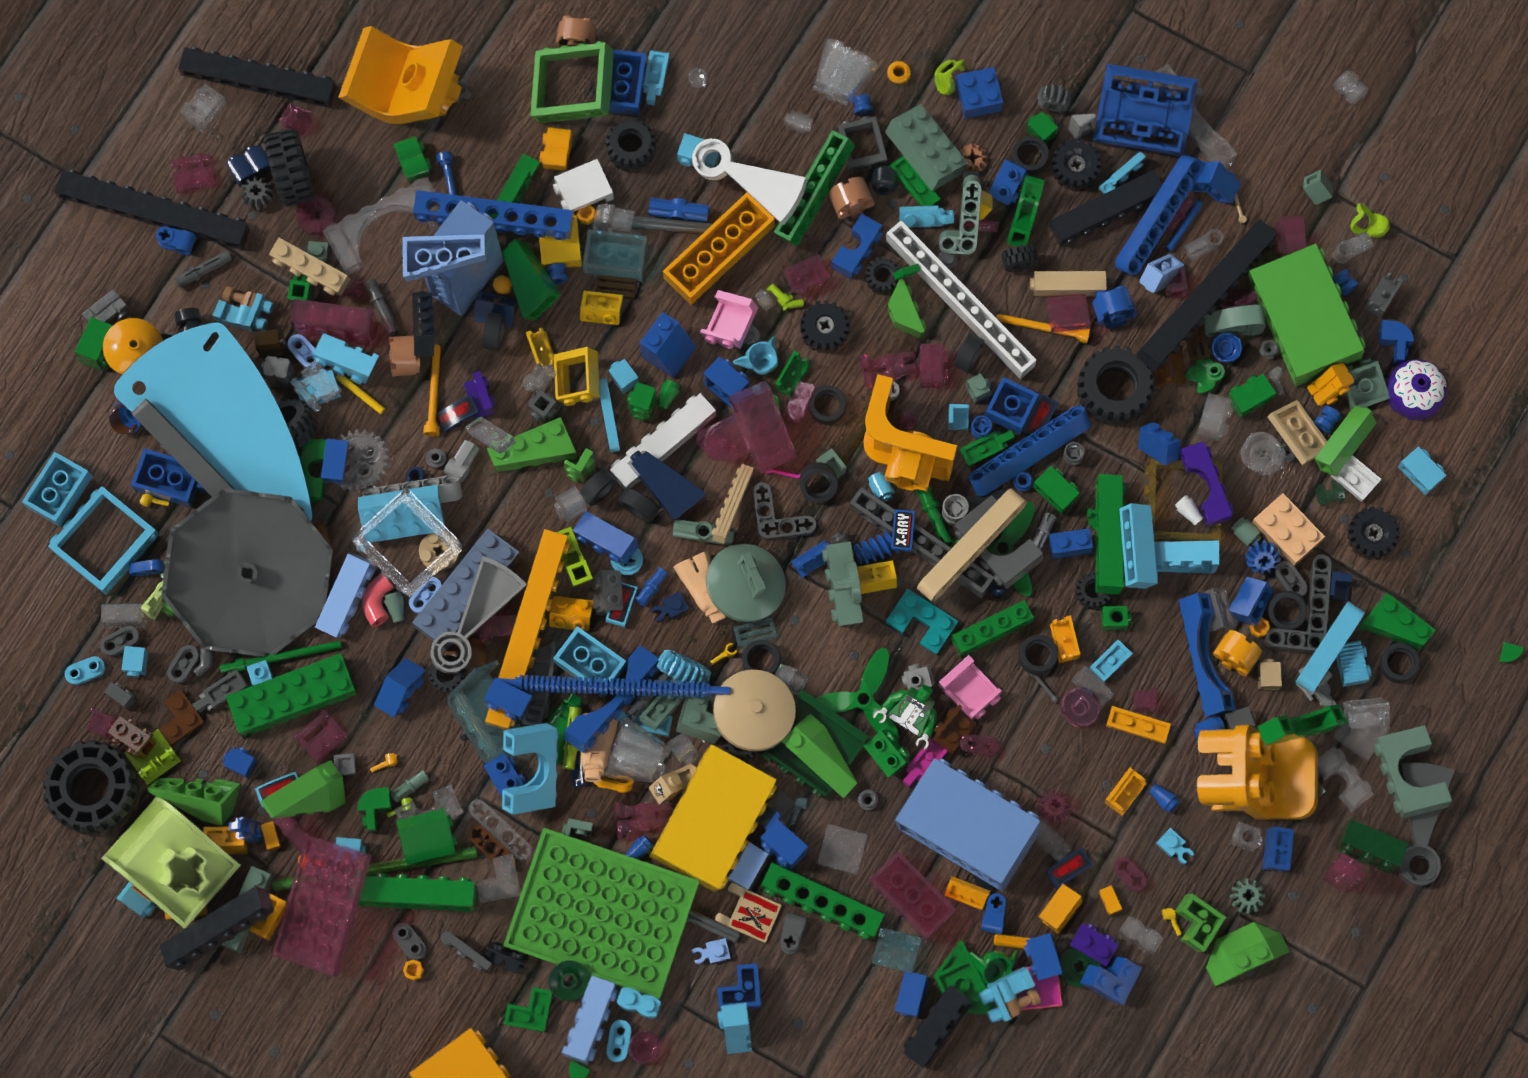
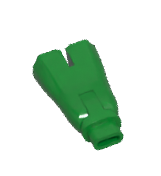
M572 693L569 694L566 700L562 701L563 703L555 708L545 722L557 728L558 758L556 765L559 766L564 759L563 745H565L566 741L564 740V735L568 724L569 707L580 708L584 702L582 698Z

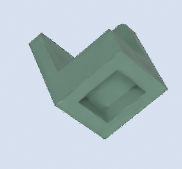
M1322 170L1304 177L1303 189L1315 205L1333 197V185Z
M832 448L816 459V463L821 462L832 467L837 478L846 472L845 464ZM823 474L830 483V478L826 474Z

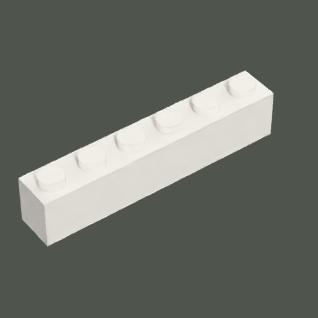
M701 393L690 397L686 402L687 405L682 409H676L667 422L662 421L656 427L657 430L654 433L644 436L640 445L630 448L626 452L627 456L622 460H616L611 465L610 473L617 479V482L624 490L632 488L640 481L627 464L631 460L630 456L638 450L640 452L642 450L647 451L663 462L716 417V410Z

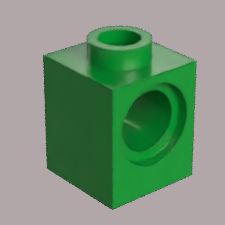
M1127 606L1102 607V631L1127 630L1128 624H1131V612H1127ZM1118 614L1121 616L1122 621L1114 622L1111 616Z

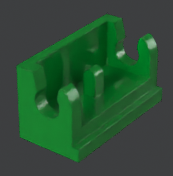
M794 350L775 383V390L793 399L812 366L808 358H801L800 354Z

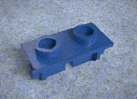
M825 540L791 561L801 578L827 563L823 562L822 550L825 549V545L829 544Z

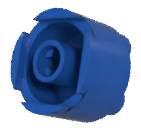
M1125 285L1118 286L1114 290H1101L1097 292L1096 298L1092 302L1101 328L1103 325H1105L1106 329L1117 328L1127 324L1126 320L1130 317L1133 320L1137 316L1130 291L1127 290Z

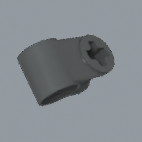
M786 913L780 942L784 953L794 954L798 951L807 917ZM789 939H792L795 945H791L788 948L785 942H789Z

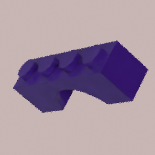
M1203 441L1182 448L1179 455L1185 471L1201 476L1209 487V498L1200 508L1207 528L1229 521L1232 517L1233 507L1231 502L1226 500L1224 484L1219 482V471L1217 466L1213 465L1211 461L1212 452L1210 447H1206Z

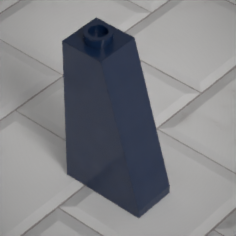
M638 450L630 456L631 460L627 464L671 519L676 520L706 495L701 489L649 452L643 450L640 452Z

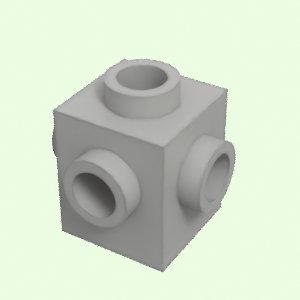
M920 663L908 666L909 669L904 672V676H902L904 687H908V689L913 687L919 691L922 685L931 687L935 684L930 664L920 666Z

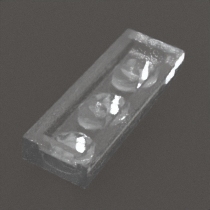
M481 416L465 427L469 435L500 454L516 443L513 436Z

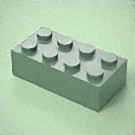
M921 104L892 119L885 131L931 191L960 176L968 164Z

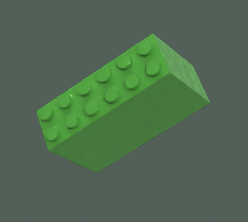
M1317 244L1249 271L1250 286L1258 304L1264 306L1265 320L1278 345L1295 387L1318 378L1335 364L1342 362L1347 366L1362 360L1363 353H1365L1364 348L1366 347L1363 338L1358 337L1356 330H1358L1354 319L1350 320L1348 312H1350L1346 301L1342 302L1340 298L1342 294L1338 283L1334 284L1332 269L1330 266H1326L1324 262L1326 259L1322 248L1318 249Z

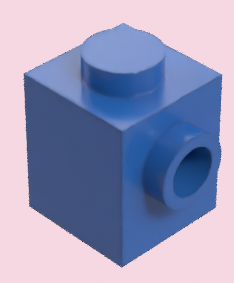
M232 747L231 751H227L223 758V766L227 770L248 779L257 760L249 755L250 752L242 747H239L237 750Z

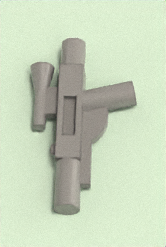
M1305 667L1300 669L1298 672L1301 674ZM1329 671L1326 672L1313 693L1296 683L1310 701L1313 700L1312 695L1314 694L1319 700L1320 705L1324 708L1336 704L1330 696V687L1327 684V681L1333 676Z

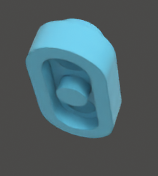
M93 656L68 666L65 671V678L72 685H80L102 676L106 666L101 658ZM93 663L97 664L96 669H91ZM73 671H78L76 677H72Z
M624 1020L614 1022L610 1028L607 1056L616 1063L626 1059L629 1049L631 1027ZM619 1028L625 1029V1033L623 1035H619L617 1033V1030ZM616 1048L621 1049L619 1056H615L613 1053Z

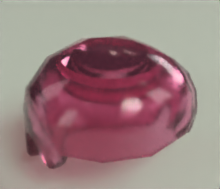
M641 1031L630 1039L628 1050L633 1061L639 1064H648L655 1060L660 1052L659 1038L650 1031Z

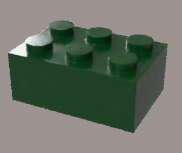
M1350 819L1344 825L1335 848L1340 850L1339 853L1344 856L1351 857L1353 855L1359 858L1358 861L1363 864H1374L1378 866V870L1390 873L1400 867L1409 843Z

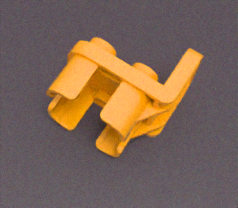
M1236 725L1235 729L1200 731L1198 750L1203 754L1217 753V762L1220 766H1232V775H1201L1198 777L1197 791L1202 805L1212 806V811H1244L1258 820L1305 819L1314 813L1318 804V751L1315 745L1304 737L1266 746L1260 737V731L1252 725Z

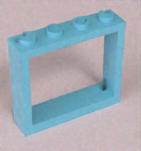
M101 486L92 492L90 500L86 504H82L78 508L75 517L69 519L64 524V529L59 535L56 534L52 537L48 547L102 593L107 595L129 570V564L136 562L159 534L147 522ZM106 498L145 531L102 580L99 581L60 548L102 500Z

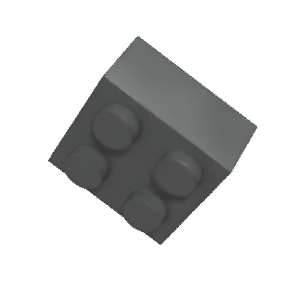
M111 682L104 691L109 698L128 711L136 702L135 696L117 682L115 684Z

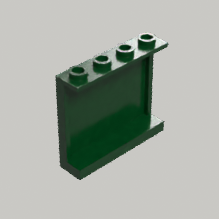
M801 690L795 701V719L789 733L809 714L813 715L826 727L849 768L864 747L863 745L870 739L869 736L807 692ZM782 741L776 746L762 751L763 754L761 756L770 763L774 760L780 764L778 768L787 775L789 772L796 776L795 781L802 786L808 784L813 788L811 792L819 798L822 796L827 798L833 789L792 753Z

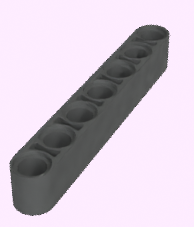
M145 398L131 412L212 497L224 488L235 489L149 400Z

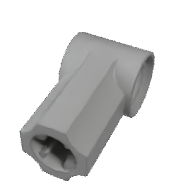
M464 440L455 457L448 461L444 473L447 475H457L460 478V482H463L480 448L472 442Z

